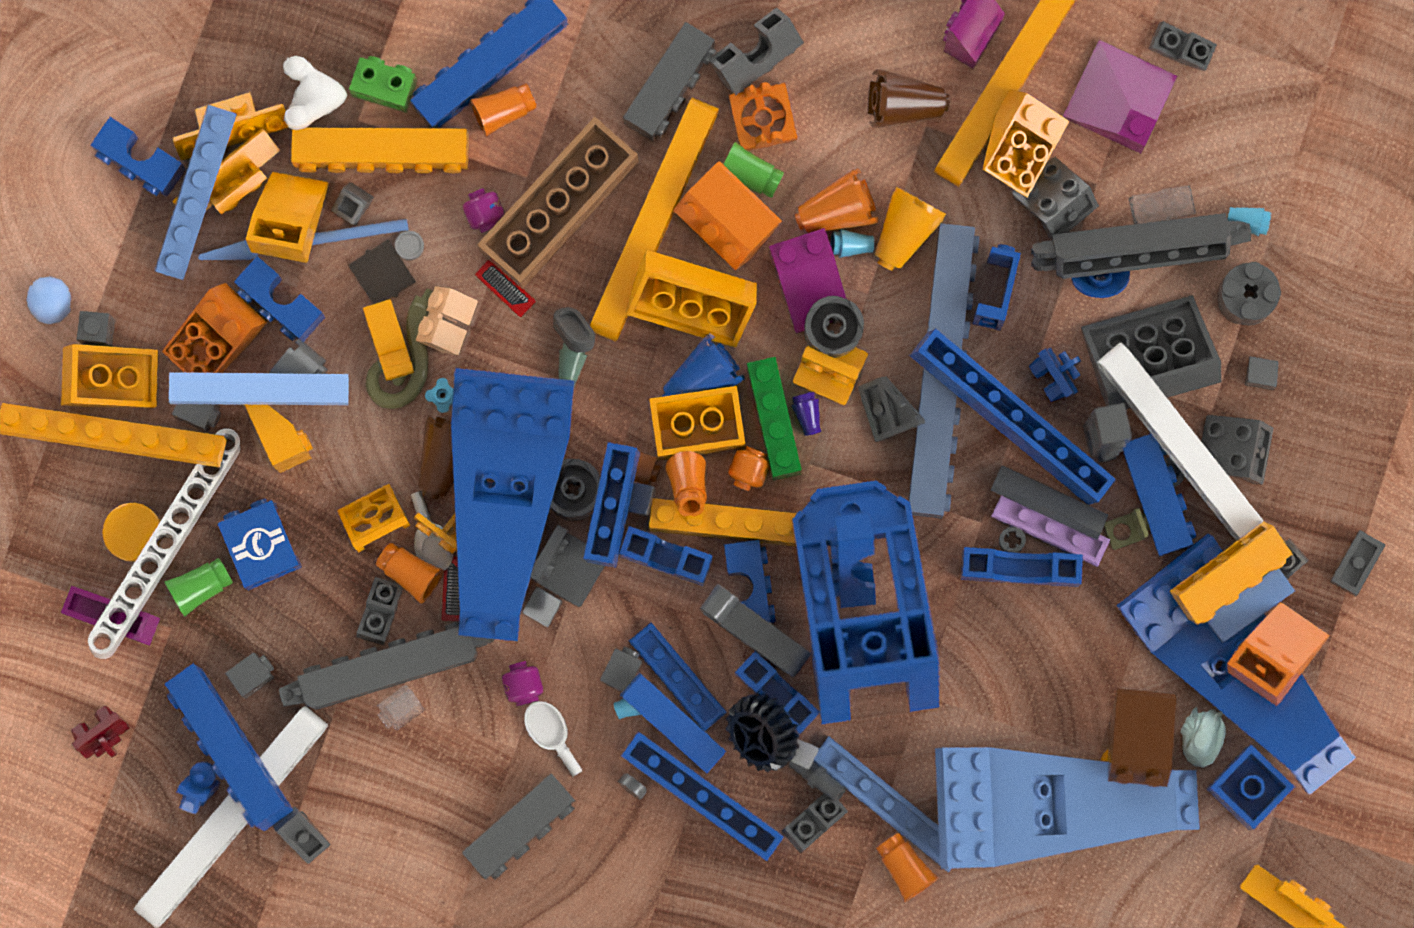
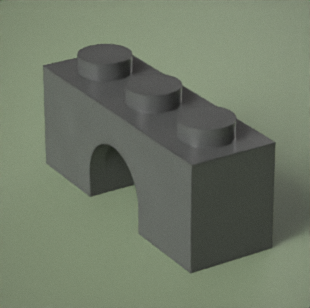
M775 8L754 24L759 34V41L752 51L743 53L735 45L729 43L708 60L723 85L735 95L744 91L745 88L763 74L771 71L777 63L786 56L793 54L804 43L790 18L778 8Z

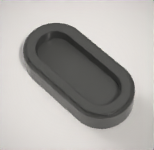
M564 307L554 313L553 327L570 350L582 353L590 351L594 347L595 332L578 310Z

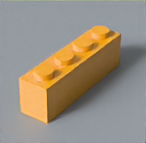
M1263 521L1169 592L1190 621L1197 625L1211 620L1216 614L1215 611L1223 605L1227 606L1234 603L1239 598L1238 594L1246 588L1258 585L1263 580L1262 577L1269 571L1281 568L1292 553L1275 527Z

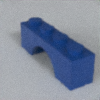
M871 513L834 516L835 528L830 529V550L835 597H839L841 608L876 605L872 564L860 562V560L874 555Z
M964 547L962 550L961 580L1079 587L1082 583L1083 554H1029Z

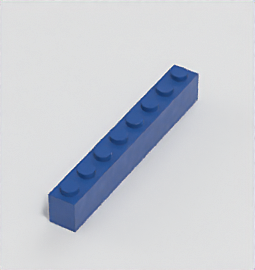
M936 328L926 333L909 355L1087 505L1099 502L1116 480Z

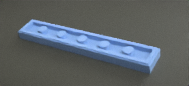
M169 373V404L348 405L349 374Z

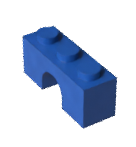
M109 117L91 143V147L96 151L94 156L108 166L111 162L119 166L118 172L129 180L133 181L135 177L144 182L142 187L157 197L161 193L168 197L185 172L186 168L184 165L160 148H157L154 154L147 160L137 161L132 159V148L139 138L132 130Z
M256 256L234 281L239 288L236 293L248 304L252 300L261 307L258 312L270 323L274 319L283 326L280 331L292 342L295 338H300L304 342L326 317L302 294L290 304L280 305L275 303L273 292L282 281V278Z
M630 526L619 553L620 558L700 586H704L713 560V555L687 546L682 547L658 538L656 535Z
M759 540L724 544L728 576H745L753 585L751 596L747 600L741 601V603L770 624L776 622L774 605H768L767 594L772 593L770 575L764 576L763 564H768L766 546L760 547Z
M756 651L735 672V675L754 693L758 692L760 695L767 693L770 699L777 698L779 706L785 705L786 713L792 715V723L798 725L795 732L799 735L820 714V711L800 692L791 687Z

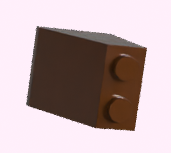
M1117 688L1109 720L1108 781L1120 784H1141L1150 787L1168 786L1172 771L1177 694Z

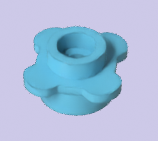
M439 378L436 382L437 385L432 390L426 391L425 398L428 402H433L440 413H446L453 404V388L448 384L446 378ZM445 393L446 396L441 398L440 394Z

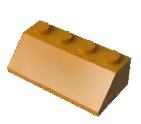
M646 250L636 273L626 315L702 338L711 333L715 336L712 341L736 348L756 306L757 283Z

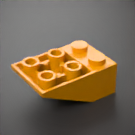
M1009 89L995 115L982 170L1024 197H1028L1069 121L1029 94Z
M272 172L251 217L245 239L252 253L307 263L328 188V182Z

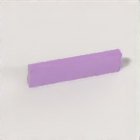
M1002 495L991 515V518L1011 527H1017L1024 533L1066 553L1083 554V561L1098 567L1110 542V539L1102 535L1096 540Z

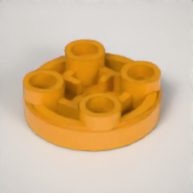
M122 504L113 509L105 519L102 532L104 543L107 549L117 558L127 562H135L161 520L153 510L143 504ZM162 538L157 542L158 547L161 543Z

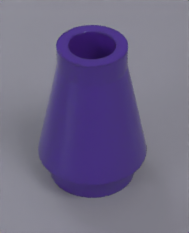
M814 391L792 397L793 404L791 407L803 429L804 436L820 433L819 398L815 397Z

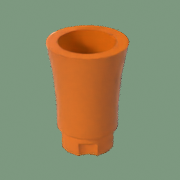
M527 83L518 87L513 86L488 96L470 99L473 113L485 137L514 120L526 116L528 112L537 108Z
M679 452L668 459L665 470L672 486L677 510L683 516L696 517L704 512V505L707 499L705 489L706 461L696 452Z
M389 543L383 549L376 561V566L382 569L385 575L408 591L420 604L425 602L433 593L444 573L443 569L420 559L405 548H399L393 543Z
M900 833L890 837L876 848L882 857V862L896 882L905 902L924 891L939 879L918 856L908 841L905 842Z

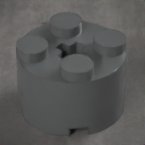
M1258 262L1243 263L1234 267L1222 280L1218 289V306L1221 313L1230 322L1251 326L1261 323L1273 312L1279 302L1281 290L1278 279L1270 269ZM1251 290L1254 295L1246 299L1243 294L1245 291Z
M828 296L817 301L810 308L804 322V336L810 348L833 358L845 356L854 350L864 330V319L860 309L850 300L838 296ZM832 320L834 324L839 323L841 325L837 334L827 330L829 321Z
M299 338L295 341L299 347L295 351L290 347L269 372L282 374H326L328 369L324 366L327 361Z
M579 459L563 460L550 509L556 515L568 521H578L588 518L593 514L600 482V475L595 467ZM569 484H573L575 487L581 486L578 489V495L575 496L572 493L567 495Z

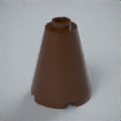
M876 69L872 74L877 75L876 81H870L867 109L868 114H873L874 121H869L870 125L874 128L938 118L943 116L944 111L947 112L949 110L950 97L949 94H945V90L942 87L882 69Z
M428 415L425 423L418 487L423 489V495L438 500L439 496H446L454 484L451 420L438 416L434 419L432 415Z

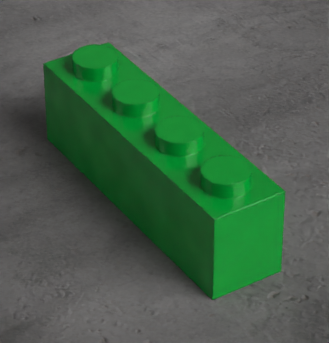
M776 357L747 363V372L766 454H768L767 458L770 462L772 480L776 481L801 475L802 468Z

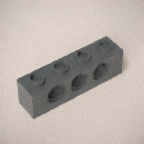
M1124 403L1094 409L1083 425L1089 456L1091 459L1098 458L1099 463L1115 460L1116 456L1122 452L1123 448L1132 439Z

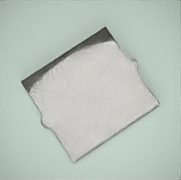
M386 240L372 250L367 249L365 251L366 254L348 265L373 304L389 300L392 297L397 298L401 291L416 282L389 240Z

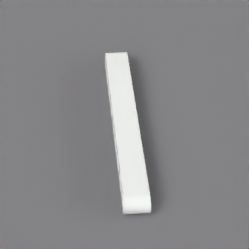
M1122 343L1116 345L1097 361L1101 371L1236 541L1263 522L1259 514L1133 354Z
M229 428L222 429L215 434L232 440L235 446L230 450H224L220 469L214 475L204 472L206 465L196 464L88 637V645L95 657L107 659L115 653L240 452V438L234 430ZM193 488H200L204 491L203 497L196 500L191 499L188 493ZM183 512L189 516V519L184 524H176L172 520L173 516ZM163 537H168L173 540V545L168 549H161L157 546V542ZM147 562H153L158 566L157 570L152 574L144 573L141 568ZM131 587H138L142 590V594L137 599H130L126 596L127 590ZM115 612H123L126 615V620L116 625L110 621V617ZM100 637H107L111 641L109 647L104 650L94 647V643Z
M304 706L293 717L260 757L278 786L328 727V724L307 706ZM228 795L137 903L134 910L153 927L159 928L246 826L247 821L242 815L245 809L240 802L237 804Z

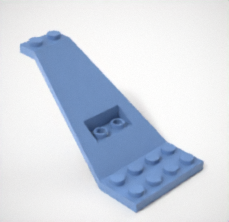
M990 747L935 748L940 869L997 867L1175 830H1200L1196 770H1172L1167 787H1150L1148 785L1120 784L1108 781V762Z

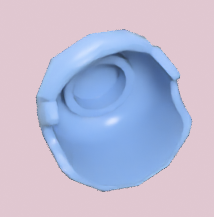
M52 276L42 277L30 285L27 293V305L37 321L45 324L58 323L70 313L71 294L69 288L62 280Z

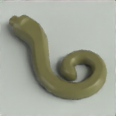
M428 288L422 297L415 296L406 318V332L414 373H412L406 387L396 394L386 393L379 385V377L383 372L380 361L374 363L367 373L365 384L367 393L371 400L382 408L396 409L408 405L420 394L425 385L428 373L427 346L415 340L418 335L420 322L424 316L429 314L426 310L429 296L433 291ZM406 375L392 379L395 386L402 385Z

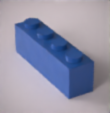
M1152 434L1129 441L1122 451L1141 507L1146 515L1158 556L1161 557L1191 547L1193 545L1192 539L1197 538L1192 522L1185 521L1182 511L1187 510L1182 493L1176 495L1173 483L1177 482L1172 465L1166 466L1163 457L1167 453Z
M609 442L607 444L584 559L588 563L613 568L617 567L640 456L639 450L635 447Z

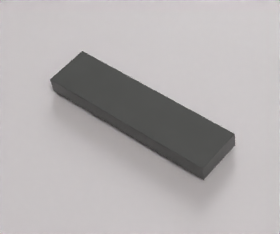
M1003 465L991 488V491L1096 540H1098L1108 517V514Z

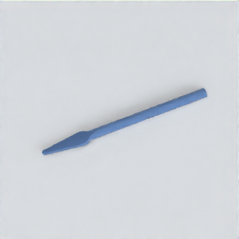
M407 219L315 233L312 245L409 230ZM246 240L202 253L198 258L200 260H251L258 254L252 253Z

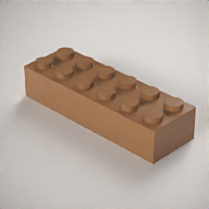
M594 116L477 244L479 251L523 289L639 162L638 154Z

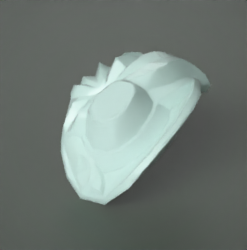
M1195 707L1191 711L1190 716L1186 718L1180 730L1182 734V748L1187 761L1193 766L1204 768L1212 764L1219 755L1226 734L1221 712L1211 709L1208 712L1198 713L1197 707Z

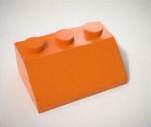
M720 161L684 195L673 210L735 271L754 257L782 222Z

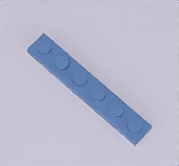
M208 104L157 260L155 272L181 280L184 279L236 119V113Z

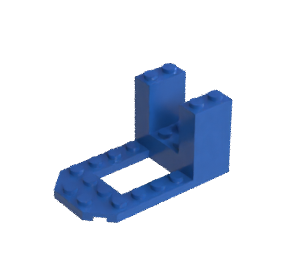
M878 481L817 489L810 497V502L802 511L799 510L792 521L810 627L813 674L821 723L829 724L851 720L849 690L905 682L910 712L939 708V658L910 502L901 496L897 497L887 491L886 486ZM871 513L874 539L886 538L898 612L839 620L827 546H831L830 529L835 528L834 516Z

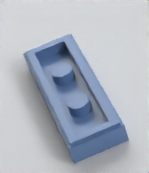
M1280 569L1269 572L1262 577L1263 580L1258 585L1241 592L1239 598L1234 603L1227 606L1223 605L1215 611V616L1207 623L1222 643L1295 591Z

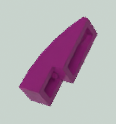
M71 586L61 613L95 626L111 600ZM140 611L125 637L150 646L160 618ZM115 612L110 617V621L116 625L126 620V615L123 612Z

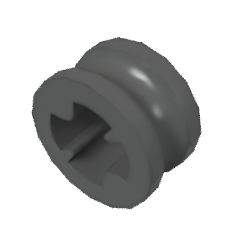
M1008 527L999 536V546L1005 552L1018 553L1026 543L1024 532L1017 527ZM1009 533H1015V538L1020 539V545L1015 544L1016 548H1009V543L1004 542V537H1009Z

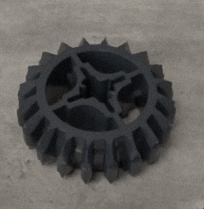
M757 692L742 697L729 709V715L725 718L728 722L725 729L730 733L728 740L733 742V750H737L740 753V759L747 760L749 767L755 766L758 771L765 770L767 773L781 769L793 760L797 749L800 747L797 743L800 735L795 732L798 725L792 723V715L786 713L785 705H778L777 698L770 699L767 693L760 695Z

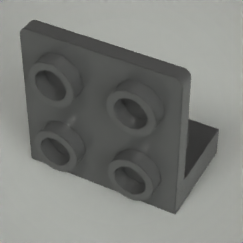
M1053 157L1046 163L1028 197H1024L1015 190L1012 191L1014 198L1041 221L1047 236L1051 240L1052 234L1068 233L1099 207L1090 186L1056 157Z
M1207 415L1201 442L1228 476L1241 477L1252 484L1263 485L1274 428L1261 420Z
M557 525L536 560L530 579L575 606L581 607L605 566L586 562L584 559L586 543L569 534L565 528Z

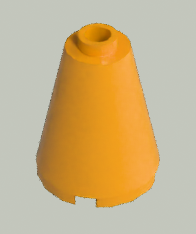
M896 187L892 193L875 256L879 257L877 263L893 271L894 267L901 269L940 223L943 222L946 214Z

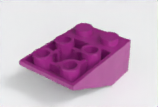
M961 0L962 4L959 8V13L954 11L946 24L947 28L942 40L946 42L945 53L974 69L1001 25L1005 15L995 0Z

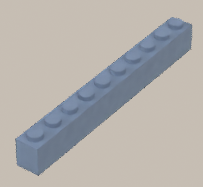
M940 223L927 333L936 328L962 350L963 339H968L970 322L965 321L966 310H972L973 293H968L969 281L975 282L976 265L971 264L972 253H978L980 236H974L975 227ZM923 368L918 411L924 418L925 423L917 426L909 502L913 516L942 519L944 512L950 511L951 494H946L947 483H953L954 466L949 465L950 454H956L958 437L952 436L953 425H959L961 408L956 407L957 395L925 368Z

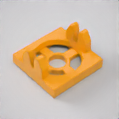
M390 484L337 510L350 541L358 553L365 550V545L401 526L404 529L411 526ZM393 509L391 517L380 523L379 520L383 513ZM378 510L373 517L364 518L368 512ZM362 524H371L372 526L364 532L355 530L356 527Z

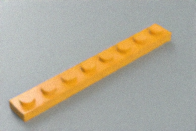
M2 403L0 409L1 435L220 467L227 442L226 438L221 435Z

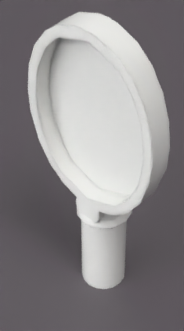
M422 491L411 494L416 514L419 512L431 522V515L428 513ZM433 523L439 529H443L439 524ZM417 530L414 537L416 556L444 571L448 569L452 563L453 554L451 555L439 546L441 540L431 533L428 537L420 530Z
M538 701L529 705L524 715V722L533 741L545 749L556 750L572 777L581 773L583 770L570 752V748L565 744L567 726L562 714L557 708L547 702Z

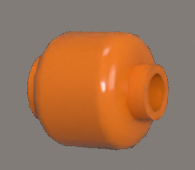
M746 446L745 449H738L728 469L729 476L735 479L733 485L750 491L751 486L756 488L762 487L770 470V462L766 459L768 454Z

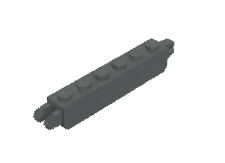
M1226 213L1052 234V240L1038 242L1033 245L1031 254L1034 257L1031 267L1041 272L1042 270H1056L1057 276L1067 279L1226 259L1230 255L1231 246L1251 241V229L1249 223L1228 221Z
M459 621L444 626L446 631L434 634L433 630L424 631L416 634V640L407 643L405 638L388 643L389 648L377 651V647L363 650L360 652L361 657L349 660L348 656L334 659L331 661L332 666L321 669L320 665H314L303 669L304 674L297 676V681L280 688L279 694L283 706L305 704L315 710H319L474 662L478 655L476 648L486 646L488 643L491 644L496 639L458 635Z

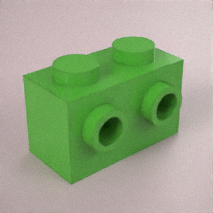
M368 56V59L360 57L349 88L351 95L407 113L417 83V78L412 73V69L398 64L395 68L384 65L385 61L373 56Z

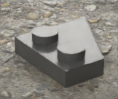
M887 376L879 377L858 386L875 442L886 440L925 423L924 418Z

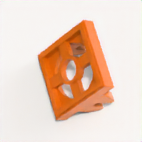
M764 82L760 84V87L755 88L754 85H750L744 89V92H740L737 95H729L739 145L747 151L798 140L786 83L770 86V83ZM763 96L775 99L783 109L772 111L770 108L765 107ZM754 98L756 110L752 116L742 118L745 105ZM760 111H767L772 117L771 122L766 126H760L755 121V116ZM785 119L782 129L779 132L774 131L771 133L770 128L773 126L774 121ZM754 125L762 131V134L757 137L751 136L744 127Z

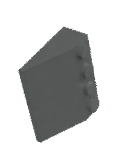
M1193 295L1081 327L1106 407L1124 403L1125 409L1131 408L1097 365V361L1119 343H1122L1133 354L1166 398L1222 382L1221 360Z

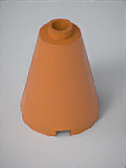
M860 169L851 170L798 206L799 213L795 214V219L799 229H805L807 233H811L825 228V231L878 223L879 218L872 217L871 212L876 210V206L866 180L860 181L857 177L861 173Z

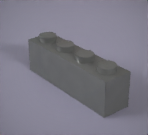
M685 22L623 116L624 124L652 142L657 135L662 137L670 125V122L667 121L672 112H679L685 102L683 95L688 88L693 89L701 77V74L698 72L704 64L708 66L710 64L708 60L716 54L717 51L714 50L715 39Z
M551 773L467 847L462 854L485 880H488L490 877L496 880L508 869L505 864L512 857L516 860L520 859L530 850L527 845L535 837L541 840L553 829L550 824L557 817L562 821L573 812L575 808L572 804L576 800Z

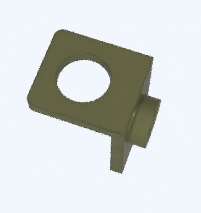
M1139 508L1134 509L1130 514L1107 521L1104 525L1113 550L1145 540L1149 536L1148 531L1150 527L1146 515L1141 514ZM1117 524H1126L1130 528L1128 539L1118 540L1114 536L1113 530Z

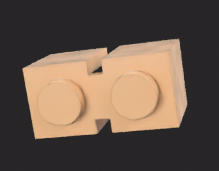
M435 286L428 299L426 311L429 314L424 316L420 322L415 341L442 353L459 355L467 331L445 320L456 324L459 321L465 325H470L478 301L454 289Z

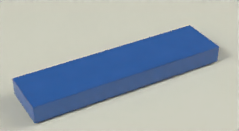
M652 622L629 640L630 644L703 731H706L727 713Z
M639 673L620 694L625 701L705 773H708L727 752L642 674Z

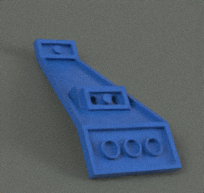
M455 369L451 431L460 599L458 635L518 642L521 609L570 437L574 381ZM491 478L494 482H488L486 479ZM520 481L524 485H517L515 482Z
M1206 534L1116 606L1151 654L1286 766L1303 790L1310 795L1356 757L1338 733L1302 674L1278 706H1275L1228 673L1227 663L1238 650L1239 645L1266 618L1265 614H1262L1222 643L1207 622L1197 625L1190 621L1169 592L1223 552L1214 537ZM1222 660V666L1216 669V663Z

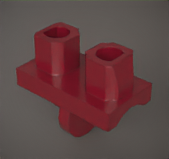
M103 706L94 715L99 722L94 728L90 729L83 722L71 729L75 740L72 745L85 759H88L93 754L98 758L105 752L113 758L117 755L114 746L122 741L120 735L130 729L126 721L116 712H113L107 706Z

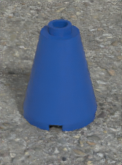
M709 333L700 341L663 386L665 393L662 397L732 387L744 381L745 377L744 374L737 375L736 372L740 367L721 343L715 345L711 341L715 336Z

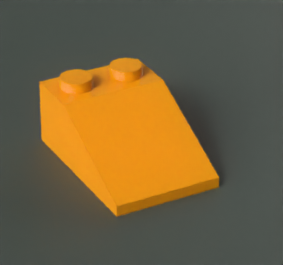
M77 344L63 347L61 405L156 408L158 350Z
M245 405L271 464L279 473L312 459L309 451L313 449V446L303 429L298 431L291 422L269 405Z

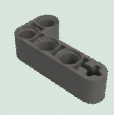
M718 584L700 607V611L792 678H795L811 656L809 651L742 604L737 597Z

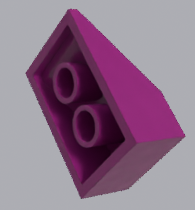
M825 228L769 246V255L796 334L804 332L806 316L810 308L817 301L828 296H838L846 299Z

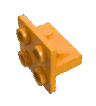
M808 345L802 355L793 384L808 391H814L815 394L845 406L868 353L855 347L849 354L833 358L810 348Z

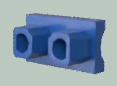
M1045 348L1038 353L1039 357L1029 365L1037 379L1049 372L1053 376L1055 382L1044 388L1051 402L1064 397H1072L1079 392L1067 374L1068 371L1073 380L1081 376L1075 367L1081 362L1079 356L1070 359L1066 351L1060 353L1058 356L1063 363L1062 365L1052 348Z
M204 761L196 763L191 768L190 775L179 784L177 793L183 795L179 806L180 809L196 814L199 807L204 806L207 800L218 790L221 781L215 780L216 773L210 763Z

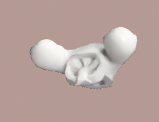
M294 56L284 62V73L291 79L300 81V85L294 92L292 103L289 109L285 111L284 121L289 128L294 130L304 129L318 118L331 113V111L338 108L346 100L348 95L344 87L328 75L316 70L305 58Z

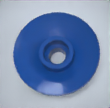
M1130 271L1071 278L1074 287L1082 294L1094 298H1107L1119 294L1127 287L1130 280Z

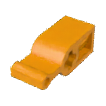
M391 299L363 307L365 319L386 381L414 373Z

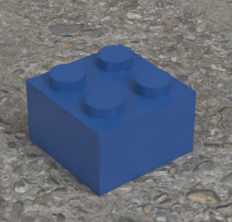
M1249 745L1214 779L1206 790L1248 830H1254L1295 786L1255 747Z

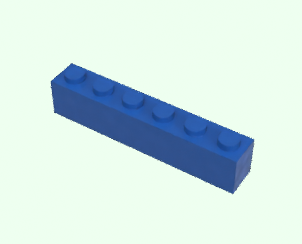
M528 0L524 5L526 8L518 14L514 12L503 20L501 28L496 32L491 30L480 39L481 44L473 50L468 48L458 56L456 64L451 68L448 66L444 67L435 75L436 80L428 86L426 84L420 86L413 92V98L410 100L411 104L430 128H441L470 104V99L481 96L568 26L567 17L553 0Z
M193 663L166 682L165 686L170 692L167 694V698L176 709L180 708L185 715L182 721L191 733L195 731L200 740L197 741V745L206 756L210 754L215 762L212 765L213 770L221 780L226 779L230 786L227 791L237 804L239 802L245 809L242 815L252 828L256 826L266 831L291 813L293 808L203 669Z
M640 732L636 734L621 755L630 764L766 862L784 838L779 832Z

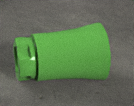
M734 142L724 163V166L748 189L758 194L763 193L770 198L773 197L784 174L783 171L774 168V165L750 153L736 142Z
M219 558L210 564L207 562L181 576L164 581L184 617L206 600L223 591L224 587L233 583Z

